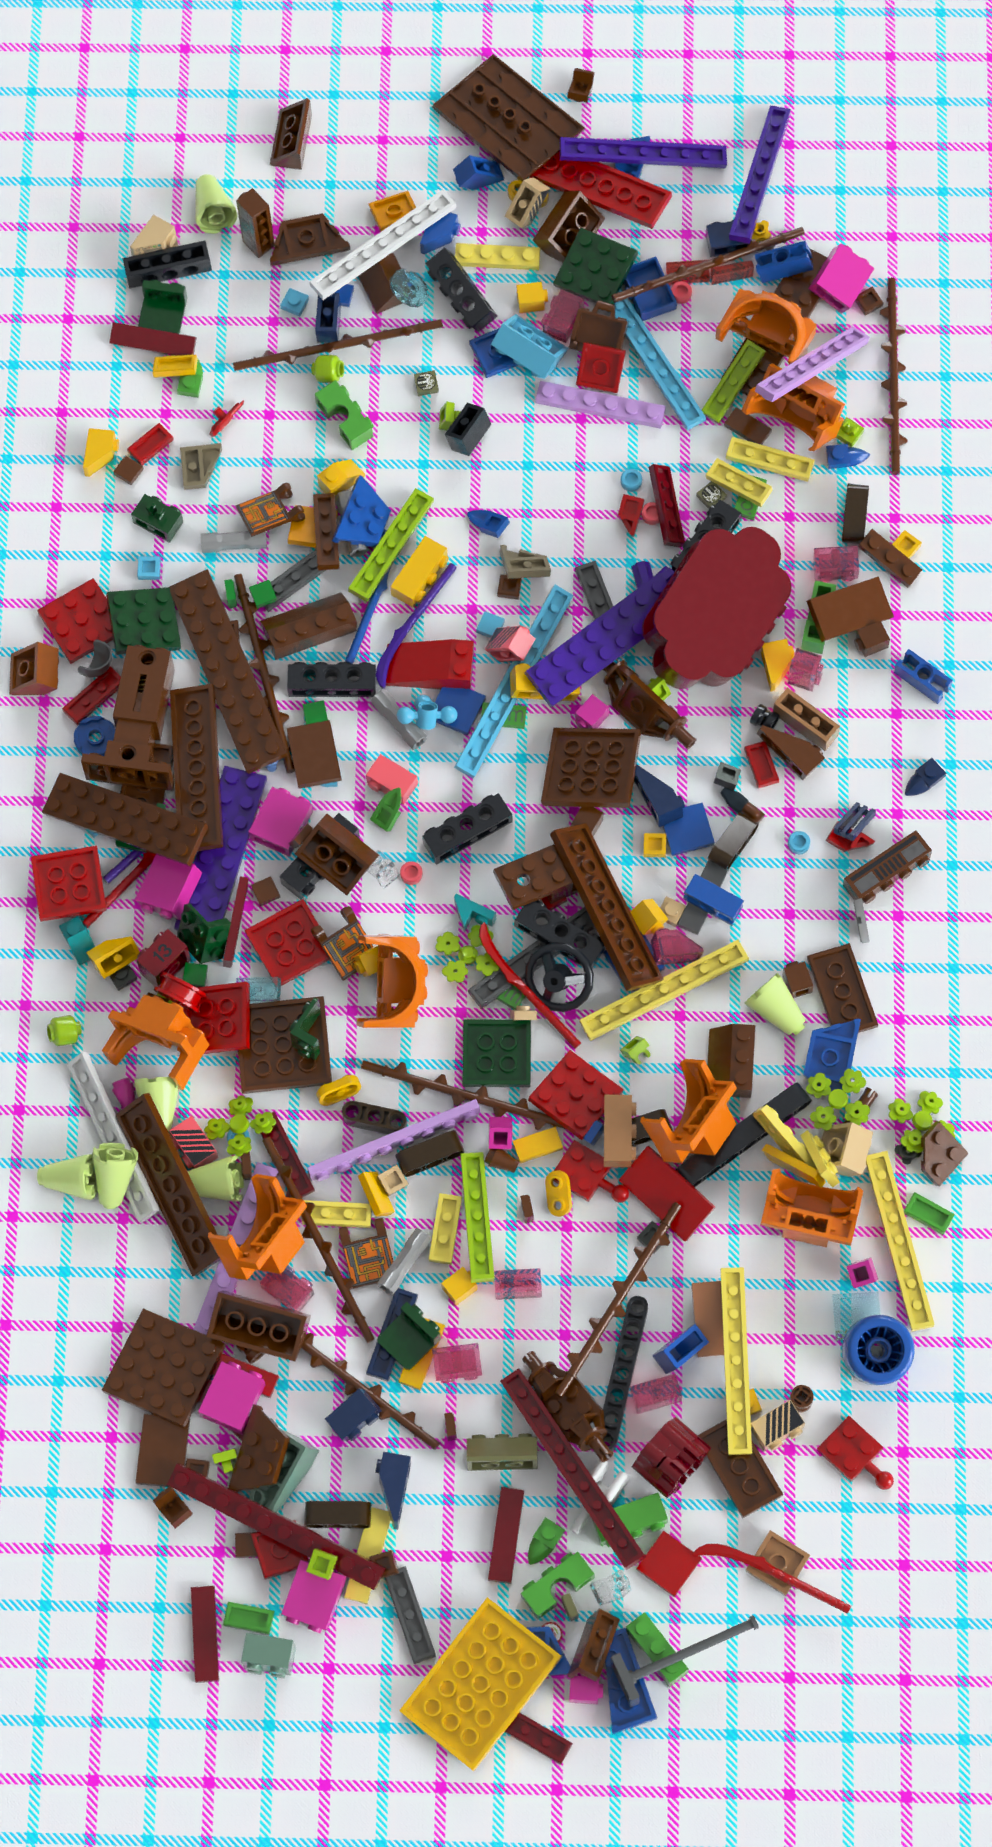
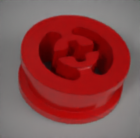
M162 972L161 975L164 978L159 987H154L153 990L166 999L179 1004L181 1007L198 1013L199 1009L197 1006L201 998H206L207 994L174 975Z

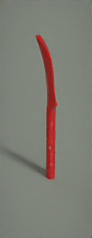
M148 852L143 854V858L137 867L105 898L106 908L152 864L156 854ZM104 911L90 913L82 921L83 925L88 928Z
M484 922L479 929L482 946L503 972L507 982L521 991L572 1047L576 1049L581 1042L509 967L493 944L487 925Z
M705 1544L698 1547L692 1554L694 1556H721L737 1560L772 1575L846 1614L850 1611L851 1605L775 1568L764 1557L750 1555L722 1544Z

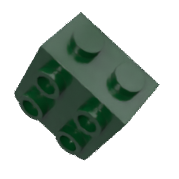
M143 280L142 291L144 299L138 327L179 334L187 303L186 287L179 283L168 284L161 283L158 280Z
M188 903L184 905L177 937L187 945L188 951L200 964L223 959L231 922L227 918L207 922Z
M316 997L311 1002H306L302 1009V1016L299 1020L295 1019L289 1029L291 1031L292 1046L298 1050V1054L306 1059L310 1057L314 1060L320 1054L319 1042L308 1031L321 1012L319 999Z
M406 1302L400 1308L401 1314L378 1336L377 1342L403 1368L411 1370L441 1340L438 1332L440 1330L439 1326L432 1320L428 1322L422 1316L424 1313L417 1305L413 1304L411 1306Z

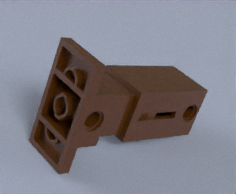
M127 645L113 713L116 727L114 740H108L105 756L98 753L82 754L81 763L86 780L173 791L174 780L171 766L162 761L155 762L153 754L155 740L161 741L175 672L171 651L161 647L152 649L146 648L143 645Z

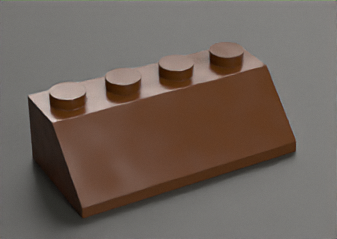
M342 592L260 621L275 660L357 631V620L348 600Z
M219 1291L206 1337L295 1362L304 1342L311 1315L227 1291Z

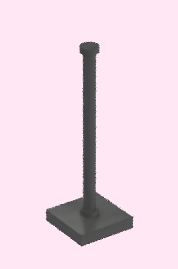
M752 1615L747 1621L633 1672L632 1670H627L620 1653L611 1656V1666L631 1708L638 1705L640 1699L634 1685L637 1683L636 1680L752 1628L756 1630L759 1626L754 1615Z

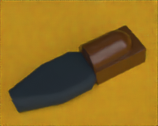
M723 788L720 794L728 806L736 812L744 814L757 823L765 817V814L750 803L741 793L728 788Z

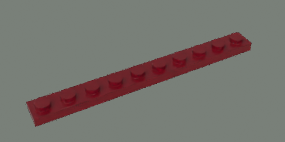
M520 1368L502 1379L500 1382L626 1571L646 1558Z
M180 1463L176 1464L167 1483L168 1486L310 1558L314 1549L337 1556L338 1558L333 1570L373 1590L377 1588L385 1571V1567Z

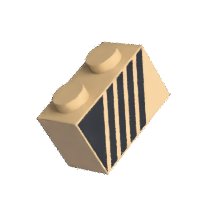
M534 177L523 180L504 217L521 228L531 225L550 188Z
M789 1400L751 1423V1431L764 1452L768 1449L774 1451L782 1446V1441L788 1437L794 1439L801 1435L805 1422L792 1401Z

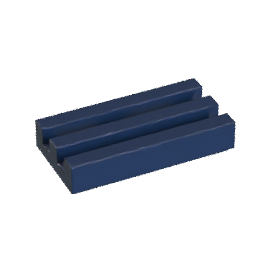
M856 802L836 824L834 833L854 841L875 817L876 810L871 809L869 811L868 806L860 807V803ZM863 815H865V817H864V818L858 823V825L856 826V824H857V822L859 821V819H860Z

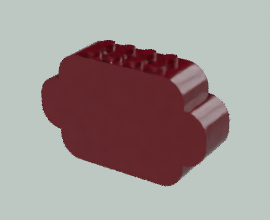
M757 527L743 528L735 535L724 529H714L706 533L701 540L690 547L642 624V633L645 641L650 647L655 649L652 658L653 669L656 675L663 678L668 685L676 689H687L700 681L707 686L717 687L725 684L736 675H740L744 669L747 670L754 660L751 658L755 651L758 652L764 645L765 641L762 639L774 629L776 625L774 621L786 610L787 606L784 604L791 594L790 578L778 566L781 560L779 544L771 535Z

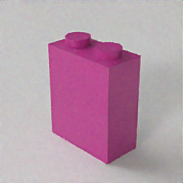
M841 243L832 249L808 289L840 313H844L852 307L873 272L874 267L866 259L856 255L849 246Z
M271 787L249 830V837L254 842L290 857L294 848L288 843L301 827L308 823L313 813L312 804L302 796L297 798L290 795L291 793L284 788L276 789Z
M156 855L135 901L141 905L140 909L146 913L153 914V912H157L165 919L171 920L175 918L181 920L184 905L189 903L202 872L193 863L191 866H187Z
M229 1361L228 1364L221 1362L198 1413L200 1417L242 1435L248 1424L253 1404H257L265 1387L264 1379H261L262 1375L250 1370L247 1373L240 1370L241 1366Z
M300 1560L281 1614L287 1616L286 1621L299 1625L301 1621L309 1624L307 1629L321 1633L322 1630L326 1631L329 1629L347 1576L333 1571L329 1580L306 1572L309 1562Z

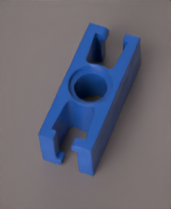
M806 240L755 254V260L758 264L756 265V271L762 283L813 270V263L810 260L812 253Z
M910 649L905 652L904 660L900 659L895 664L894 673L936 704H939L942 700L943 691H938L931 684L933 682L938 684L947 693L951 689L952 679ZM908 662L915 670H910L902 665V663L906 664ZM926 674L929 678L921 679L918 675Z
M697 874L693 876L684 891L685 895L683 897L685 901L731 926L741 912L744 903L743 899Z

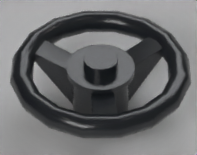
M552 942L542 945L531 954L525 966L526 985L551 1011L567 1012L577 1009L588 999L593 989L594 973L590 961L581 950L568 943ZM562 951L576 957L581 963L584 973H572L568 966L560 963L556 964L551 952ZM541 957L545 969L543 978L545 991L543 996L536 989L533 980L534 968ZM585 983L581 994L573 1001L566 1003L551 1002L555 993L565 990L570 985Z

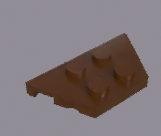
M323 213L281 221L279 234L274 244V251L270 257V264L274 266L351 250L350 243L341 237L339 231L329 223V220Z
M253 1404L228 1487L235 1492L255 1489L263 1485L277 1484L290 1441L287 1434L278 1428V1424L272 1418H269L259 1405Z

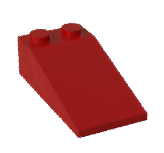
M447 639L401 643L390 662L386 686L441 689L442 687L471 689L474 641Z

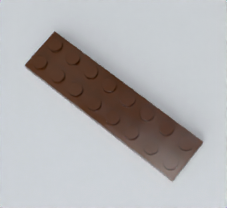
M810 249L812 253L810 260L813 263V270L782 278L774 291L780 298L796 303L801 308L802 318H809L821 299L808 288L827 259L826 256ZM745 338L744 342L737 351L728 368L730 367V365L732 364V362L734 361V359L736 358V356L738 355V353L740 352L748 338ZM752 340L750 341L766 350V353L740 391L747 396L750 389L762 382L768 366L773 363L779 367L785 358L784 355Z
M206 684L170 690L176 813L203 822L209 826L198 851L222 848L223 829L214 685Z
M59 773L42 810V813L49 817L187 866H191L209 827L203 822L63 773Z
M587 823L552 831L550 836L626 991L654 985L664 980Z
M145 1093L115 1116L130 1147L135 1148L138 1152L137 1162L192 1276H197L221 1260L208 1238L209 1232H212L214 1235L218 1234L150 1093Z

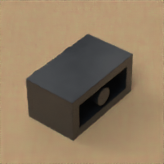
M466 403L445 433L452 451L470 456L491 426L485 408Z

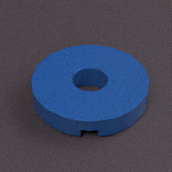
M90 716L82 720L77 729H75L74 744L81 754L98 753L105 756L108 740H114L116 728L111 721L104 717ZM94 733L102 735L101 739L97 742L90 740V736Z

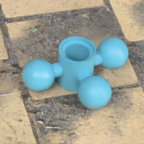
M420 695L415 699L417 711H413L409 707H401L396 714L397 720L402 724H409L413 719H417L416 725L424 730L435 728L436 719H441L447 724L453 723L457 719V711L454 707L446 706L441 711H437L438 705L427 695Z

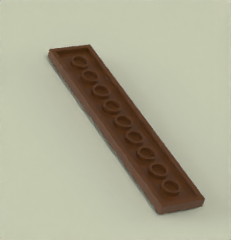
M208 569L169 586L172 598L209 684L214 685L215 699L246 772L250 774L287 757L286 749Z

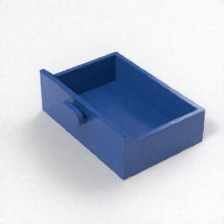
M657 257L632 265L624 281L625 290L631 286L635 287L649 280L665 276ZM669 284L629 298L642 321L677 309V302Z

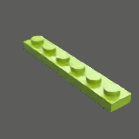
M415 488L349 586L348 592L366 602L369 600L434 503L433 497Z
M483 1152L461 1153L460 1160L471 1283L494 1282Z

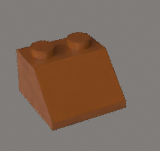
M36 642L11 653L9 694L45 695L57 690L59 648Z

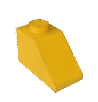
M89 428L83 462L85 476L90 477L114 459L115 452L119 450V439H116L115 431Z
M352 459L334 462L317 475L318 486L325 494L335 493V496H337L339 492L346 491L352 487L359 475L365 477V473Z
M787 639L764 643L760 650L770 692L776 690L790 669L792 659L795 658L793 646L788 645Z
M130 936L106 940L86 953L97 972L105 979L136 960L140 951Z

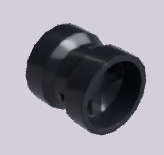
M760 704L751 716L750 723L755 726L759 725L762 727L764 725L774 729L780 715L776 712L768 711L766 706Z

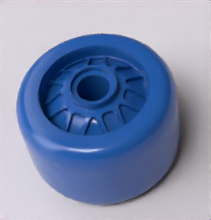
M872 1315L858 1320L849 1328L842 1344V1356L848 1371L859 1381L876 1386L890 1384L902 1378L910 1369L915 1354L914 1341L909 1330L899 1320L887 1315ZM874 1344H878L882 1348V1354L879 1357H875L871 1353V1347Z

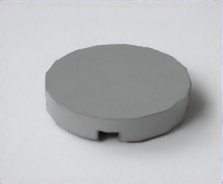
M862 898L853 902L860 942L869 943Z

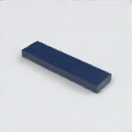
M400 1288L395 1291L380 1334L401 1314L400 1308L406 1302L411 1306L416 1304L418 1294ZM378 1342L376 1343L366 1375L388 1382L396 1360Z

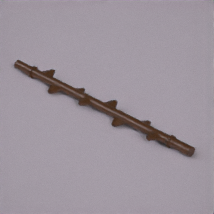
M799 227L785 233L781 232L780 235L760 242L752 239L750 244L744 248L719 255L716 258L688 268L684 264L680 265L674 273L612 294V300L616 303L632 296L636 297L638 294L657 287H663L666 284L694 274L697 277H701L705 270L735 261L738 258L763 249L767 251L772 250L777 244L786 243L788 240L804 235L805 231L803 227Z
M888 278V297L886 298L888 306L881 309L879 315L888 319L889 341L881 344V349L889 353V379L881 382V387L890 391V414L883 416L882 421L891 427V473L898 475L900 474V446L906 444L908 440L899 434V409L905 407L907 401L898 396V373L906 370V366L898 361L897 337L904 334L906 328L897 324L896 302L898 298L896 297V279Z
M439 319L424 323L418 322L415 325L391 330L384 329L381 332L358 337L344 334L342 339L338 341L305 346L304 348L277 354L267 350L262 357H253V359L234 362L233 367L234 371L252 367L258 368L257 366L280 361L293 364L296 358L323 352L330 353L333 350L361 344L371 348L376 341L442 328L443 324L442 320Z
M242 574L234 575V580L239 594L238 599H240L246 623L239 628V632L250 635L255 658L249 662V665L260 672L265 691L263 698L270 709L271 717L288 754L287 757L283 758L286 773H292L295 769L290 754L291 748L288 746L283 728V723L289 719V715L279 712L273 687L280 679L278 676L270 675L268 672L263 650L269 644L268 641L259 638L253 614L258 609L254 602L249 601V593L246 591Z
M363 1060L361 1069L381 1074L382 1077L387 1076L411 1083L416 1095H419L425 1088L451 1095L454 1106H459L464 1100L472 1101L476 1099L479 1104L492 1107L495 1117H502L506 1112L533 1119L535 1130H540L546 1124L565 1129L547 1114L529 1109L525 1098H522L514 1105L488 1097L485 1086H481L473 1093L447 1085L444 1074H441L434 1081L407 1073L404 1062L398 1064L394 1069L389 1068L387 1065L382 1066Z
M271 1137L265 1138L262 1142L272 1159L271 1163L275 1165L287 1188L286 1197L302 1199L291 1178L293 1168L284 1164L282 1161L283 1157L279 1155ZM305 1202L307 1207L301 1214V1217L306 1227L302 1237L314 1240L327 1265L324 1272L325 1275L333 1277L345 1300L341 1310L342 1314L353 1316L354 1323H357L366 1343H370L375 1338L365 1321L366 1317L362 1315L350 1292L354 1280L353 1278H343L330 1253L332 1243L323 1240L311 1216L315 1205L313 1202Z
M674 1202L664 1219L660 1221L659 1227L647 1246H635L633 1249L638 1260L625 1281H613L612 1286L616 1296L602 1318L589 1319V1323L594 1331L580 1353H568L567 1358L571 1367L569 1371L565 1372L564 1379L555 1391V1395L563 1398L573 1380H576V1375L590 1353H602L603 1349L598 1340L613 1317H624L626 1315L621 1303L635 1281H647L648 1278L643 1268L656 1247L669 1246L670 1241L665 1233L671 1228V1223L681 1209V1205Z
M306 1334L301 1349L311 1356L310 1366L312 1368L323 1365L346 1382L344 1393L347 1396L353 1394L359 1388L365 1389L382 1410L379 1413L380 1420L392 1417L413 1433L414 1437H418L432 1449H437L440 1442L425 1432L423 1427H419L414 1423L416 1414L413 1411L406 1414L400 1413L381 1398V1385L378 1384L371 1388L366 1387L346 1371L347 1361L345 1359L338 1362L332 1361L312 1346L314 1334Z

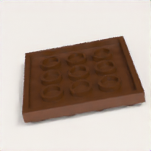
M553 728L541 797L542 806L630 808L641 739L640 729Z
M324 996L316 997L319 999L321 1012L308 1031L319 1042L320 1054L316 1060L310 1057L306 1059L298 1054V1050L292 1046L291 1031H289L294 1020H299L302 1016V1009L306 1002H311L314 997L250 1004V1049L238 1050L242 1094L322 1086L332 1082Z
M143 1308L102 1388V1392L185 1428L226 1345L219 1340L208 1338L205 1334Z

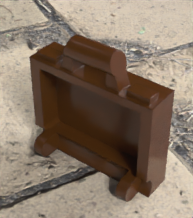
M598 300L592 311L584 307L578 308L568 348L582 352L583 343L587 342L622 350L629 322L625 318H616L615 305ZM598 309H600L603 311L611 312L610 316L598 314L597 312Z

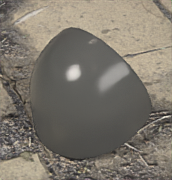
M94 640L93 642L94 655L89 668L78 667L77 670L80 675L95 678L103 675L109 669L112 662V649L107 643L100 640Z

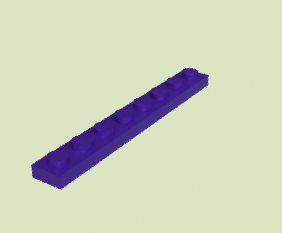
M770 105L729 233V240L749 244L751 242L790 118L791 109Z
M561 137L559 140L560 160L726 168L727 148L724 145Z

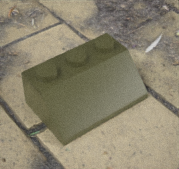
M528 1433L519 1434L518 1437H509L508 1434H497L495 1438H486L485 1435L480 1434L472 1435V1438H467L468 1471L538 1469L537 1437H532V1434Z

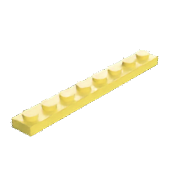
M736 940L663 977L664 980L654 985L643 987L580 1019L579 1022L589 1040L592 1041L749 961V957L739 940Z
M883 1151L867 1155L866 1166L911 1332L934 1327V1320L888 1152Z
M744 1267L721 1268L728 1455L752 1454Z

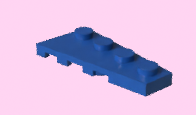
M626 1628L616 1630L605 1661L612 1735L657 1719L644 1679L636 1680L637 1683L634 1684L640 1699L638 1705L630 1708L611 1666V1656L620 1653L628 1671L632 1670L633 1672L640 1668Z

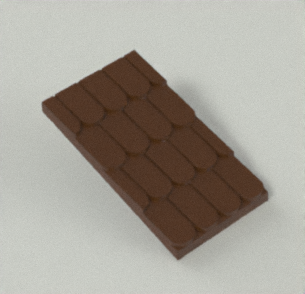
M494 54L432 105V108L453 127L459 129L466 137L476 143L497 163L504 166L522 182L560 152L559 140L561 137L576 138L585 129L579 122Z

